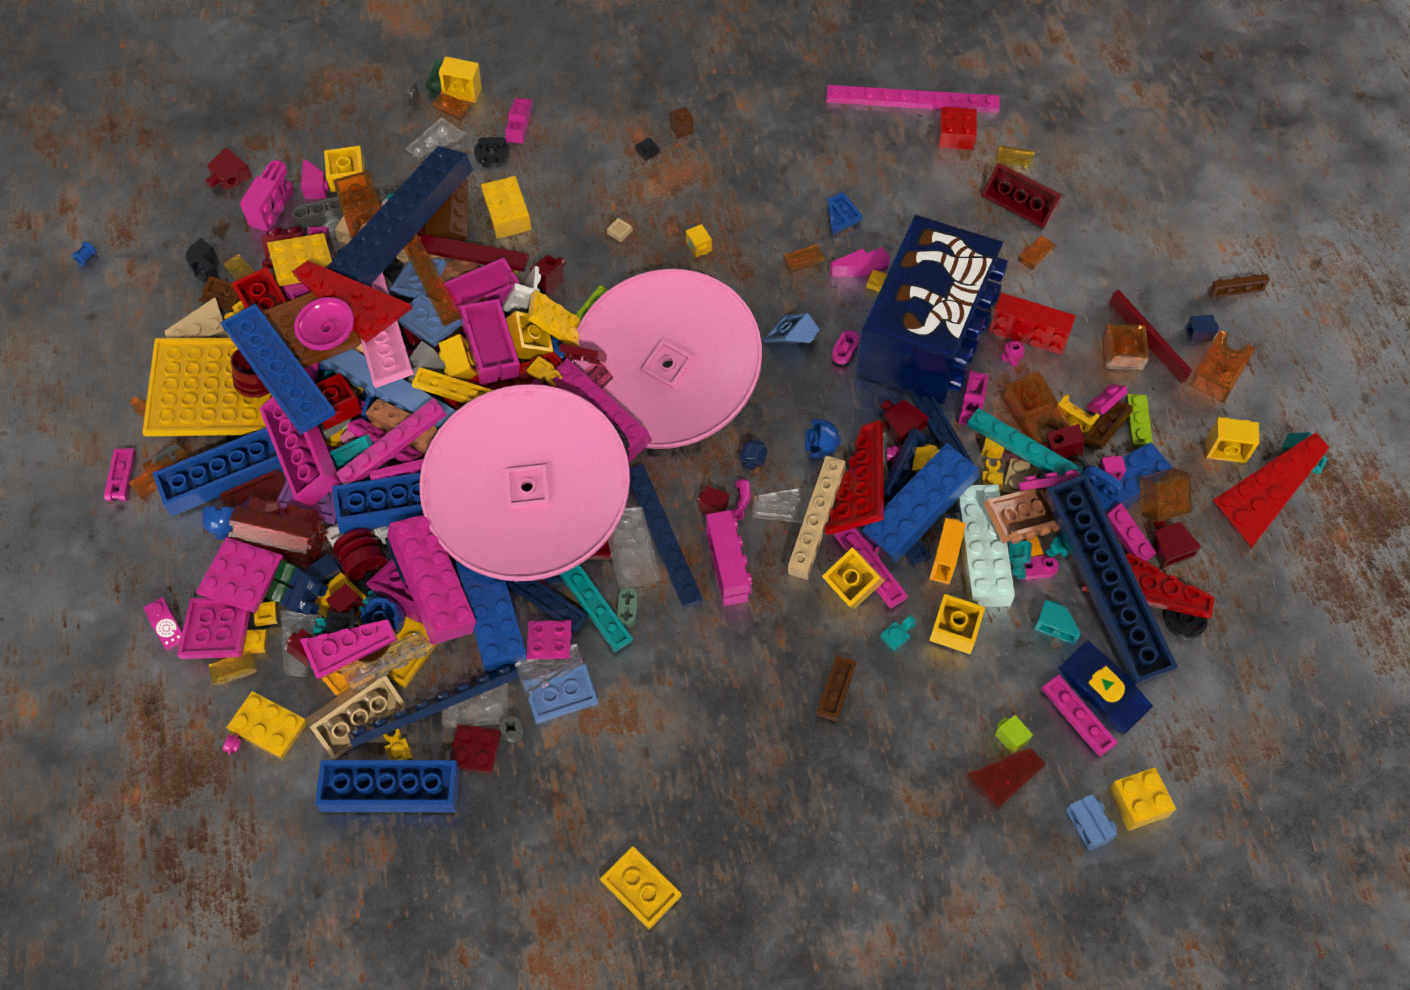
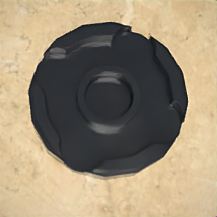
M1165 610V625L1177 637L1194 639L1200 636L1207 628V618Z

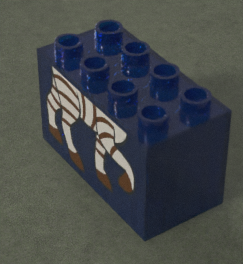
M915 215L862 328L856 375L905 392L912 390L915 394L927 396L929 399L933 397L941 404H945L950 390L960 393L967 374L965 369L968 363L972 364L979 345L977 340L980 334L985 333L991 313L987 311H990L992 306H996L1003 286L994 282H1002L1009 260L1000 258L1003 242Z

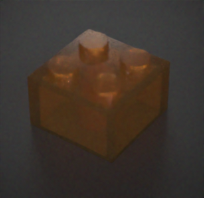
M1106 325L1102 335L1105 369L1144 370L1149 360L1146 326Z
M1172 468L1140 477L1143 517L1160 522L1192 512L1190 474L1188 472Z

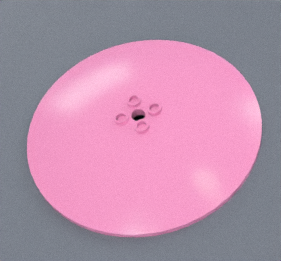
M663 269L636 275L614 286L592 305L580 322L577 329L579 334V345L577 347L607 354L606 362L600 361L599 365L583 361V358H581V361L570 359L572 363L648 431L652 441L645 448L667 449L686 446L703 440L721 430L740 413L747 404L758 382L762 364V343L760 332L751 310L730 287L713 277L699 272L683 269ZM664 362H673V365L671 367H663Z
M545 385L504 387L488 392L468 402L457 410L438 430L429 445L422 464L420 475L421 506L424 517L431 520L429 528L433 535L438 537L439 544L449 555L465 567L479 574L507 581L545 579L566 572L586 561L612 535L621 520L629 495L630 470L623 442L612 423L600 410L582 397ZM530 483L533 485V488L527 492L523 491L522 486Z

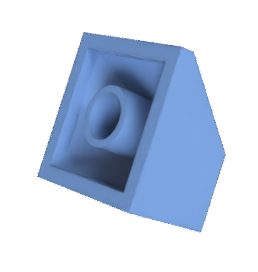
M808 312L784 315L764 337L763 342L810 343L815 339V335L820 329Z

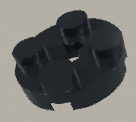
M481 137L474 148V155L476 161L481 163L483 167L498 168L502 166L501 163L505 160L506 162L509 160L510 150L503 137Z

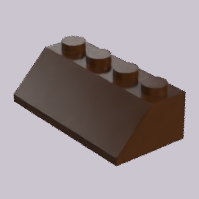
M467 179L460 184L424 225L425 235L457 241H464L467 238Z

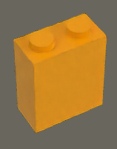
M954 518L945 519L930 580L950 585L966 523Z

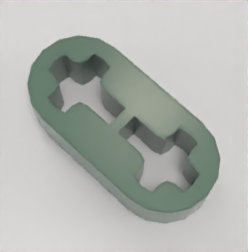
M629 587L622 589L618 597L617 617L625 628L634 626L637 620V592ZM627 595H631L630 605L626 604L625 598ZM626 611H629L630 618L628 621H624Z

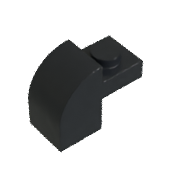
M199 238L188 248L186 261L195 276L201 274L205 278L210 276L219 278V274L212 264L218 259L215 250L210 244Z

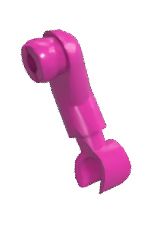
M738 479L735 483V487L740 490V499L737 502V507L733 508L731 513L732 517L735 516L737 520L744 518V510L751 501L750 482L747 479Z

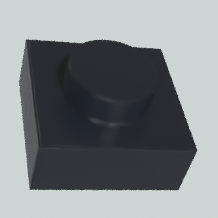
M650 137L635 145L636 151L645 161L660 153V148Z

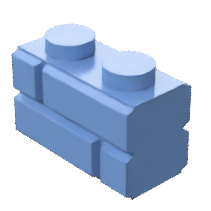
M1093 794L1072 803L1066 809L1089 851L1112 841L1117 836L1115 823L1111 819L1108 820L1104 813L1105 808L1102 801L1096 799Z

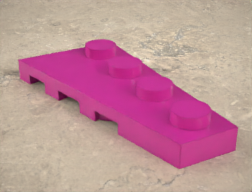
M382 620L356 628L343 629L338 632L300 640L316 678L322 679L397 641L398 638L389 620Z

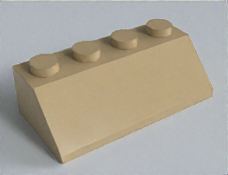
M378 668L304 720L331 758L336 760L353 748L348 733L354 727L369 725L373 723L374 719L381 716L388 717L399 708L406 707L407 709V706L387 676Z

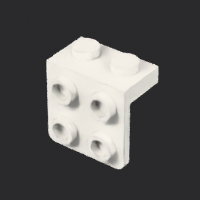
M534 266L523 285L514 284L502 304L503 311L512 314L515 311L526 313L529 310L531 293L535 290L540 291L537 288L541 278L538 266Z

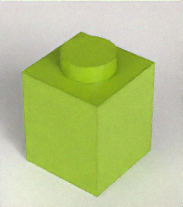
M1016 715L1010 719L1005 717L997 724L998 729L995 733L1012 755L1028 744L1033 736Z

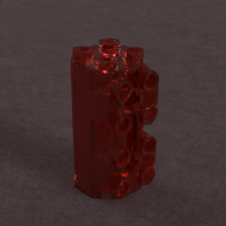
M252 495L242 502L243 505H236L229 520V526H233L232 532L228 531L230 539L286 557L308 562L319 560L322 545L327 541L326 535H328V531L325 530L324 522L318 517L319 513L313 509H300L292 504L287 505L286 509L282 510L279 508L280 504L274 500H260Z

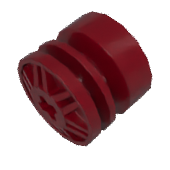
M237 349L231 357L233 386L235 390L249 398H260L268 395L269 391Z
M360 528L344 534L333 546V551L348 581L352 583L361 581L366 573H372L374 576L388 563L373 531L368 528Z

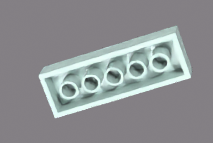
M998 484L971 485L955 502L956 512H960L961 522L966 523L961 543V554L967 600L984 607L1011 606L1015 597L1007 543H1002L983 504L988 499L1000 496Z

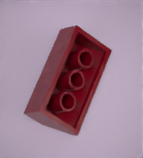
M997 163L981 194L982 197L1043 228L1047 226L1065 197L1064 194L1002 163Z

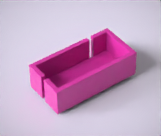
M501 258L435 286V290L441 307L460 319V306L477 303L483 296L487 301L499 299L502 307L514 284H520V282L511 271L506 260Z
M495 299L460 306V320L464 333H466V340L480 385L496 382L498 377L501 380L519 377L520 364L500 300Z
M731 510L706 515V535L710 550L714 549V551H711V556L723 606L748 602V595L752 593L751 574L746 570V554H742L741 550L743 547L741 535L737 534V518L732 517Z

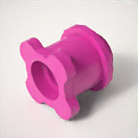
M1018 341L1008 342L1005 346L1006 352L1001 355V360L1007 361L1013 367L1017 366L1018 361L1024 357L1023 344Z

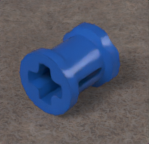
M84 241L82 247L77 252H73L71 256L78 264L85 266L86 261L92 255L97 254V250L91 244Z

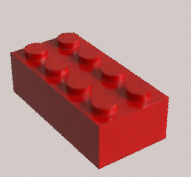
M267 267L232 282V286L244 309L256 304L262 312L287 302Z
M1001 292L989 332L1062 355L1076 315Z

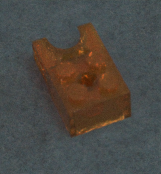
M369 170L333 180L351 239L359 232L360 227L367 223L381 208Z
M1220 330L1188 386L1224 403L1256 347L1247 344L1241 350H1234L1227 345L1228 333Z
M1040 371L1004 385L1001 397L1021 431L1027 437L1041 444L1043 436L1040 427L1048 426L1053 430H1059L1070 426L1058 405V400Z

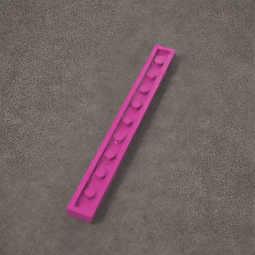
M839 85L827 86V103L941 110V107L977 109V112L999 113L1000 95Z

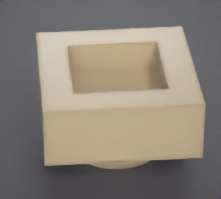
M619 218L607 228V234L620 242L633 231L631 225Z

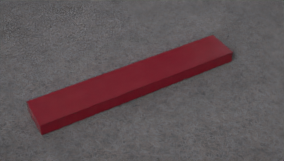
M425 234L421 235L416 248L417 253L483 265L504 258L511 270L525 272L530 258L529 253Z
M1120 290L1113 292L1109 304L1181 384L1186 382L1192 369Z

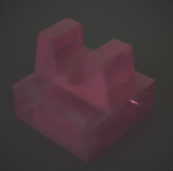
M600 362L586 374L601 389L613 379L610 372Z

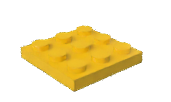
M324 233L267 243L278 287L301 283L294 277L292 271L307 260L324 268H327L332 261Z

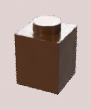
M686 107L670 112V127L678 139L694 133L693 117Z

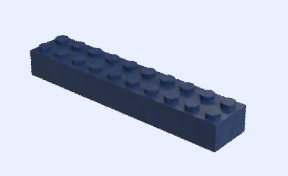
M437 146L331 261L327 268L370 287L473 171L467 153Z
M1087 474L1047 488L1045 498L1132 686L1135 687L1174 672L1178 666Z

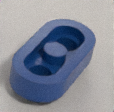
M1088 465L1082 472V475L1087 474L1094 487L1101 490L1107 496H1117L1123 488L1122 483L1117 478L1096 466Z

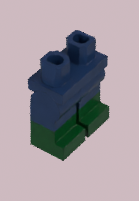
M281 560L274 576L279 581L272 580L265 598L276 601L296 613L317 615L320 607L315 603L318 596L323 597L326 595L328 587L324 584L325 580L296 563Z

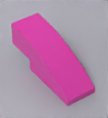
M515 98L508 114L509 121L505 129L506 142L524 143L531 115L532 99Z
M883 247L866 253L864 249H860L831 262L829 274L833 277H857L869 275L873 269L883 271L889 267L890 256Z
M970 371L958 424L967 425L978 408L982 410L989 379L988 374Z

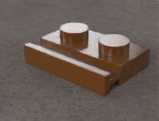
M212 276L209 277L204 287L202 298H199V301L204 304L216 298L219 308L227 312H234L232 307L240 301L232 283Z

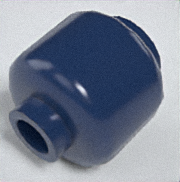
M750 439L743 444L739 459L744 463L745 468L755 470L756 467L764 465L768 452L764 442Z

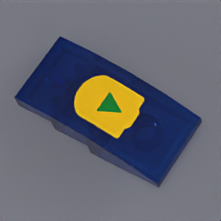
M1090 641L1084 642L1058 667L1082 699L1089 701L1102 718L1107 717L1120 734H1126L1153 707L1150 701L1124 672Z

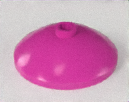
M325 297L314 300L307 304L296 317L294 324L296 337L302 345L309 349L318 351L332 349L343 343L351 334L354 327V315L350 307L340 299Z

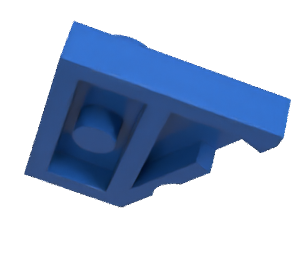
M844 192L828 199L827 204L833 235L863 220V215Z

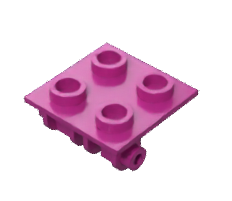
M571 620L529 621L526 659H570Z

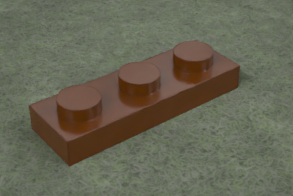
M1255 274L1248 277H1236L1226 280L1219 279L1213 281L1208 294L1210 298L1261 292L1265 290L1270 279L1268 274Z
M1120 401L1113 405L1086 434L1084 444L1102 450L1133 412L1132 405Z
M836 655L816 712L817 716L837 722L857 661Z

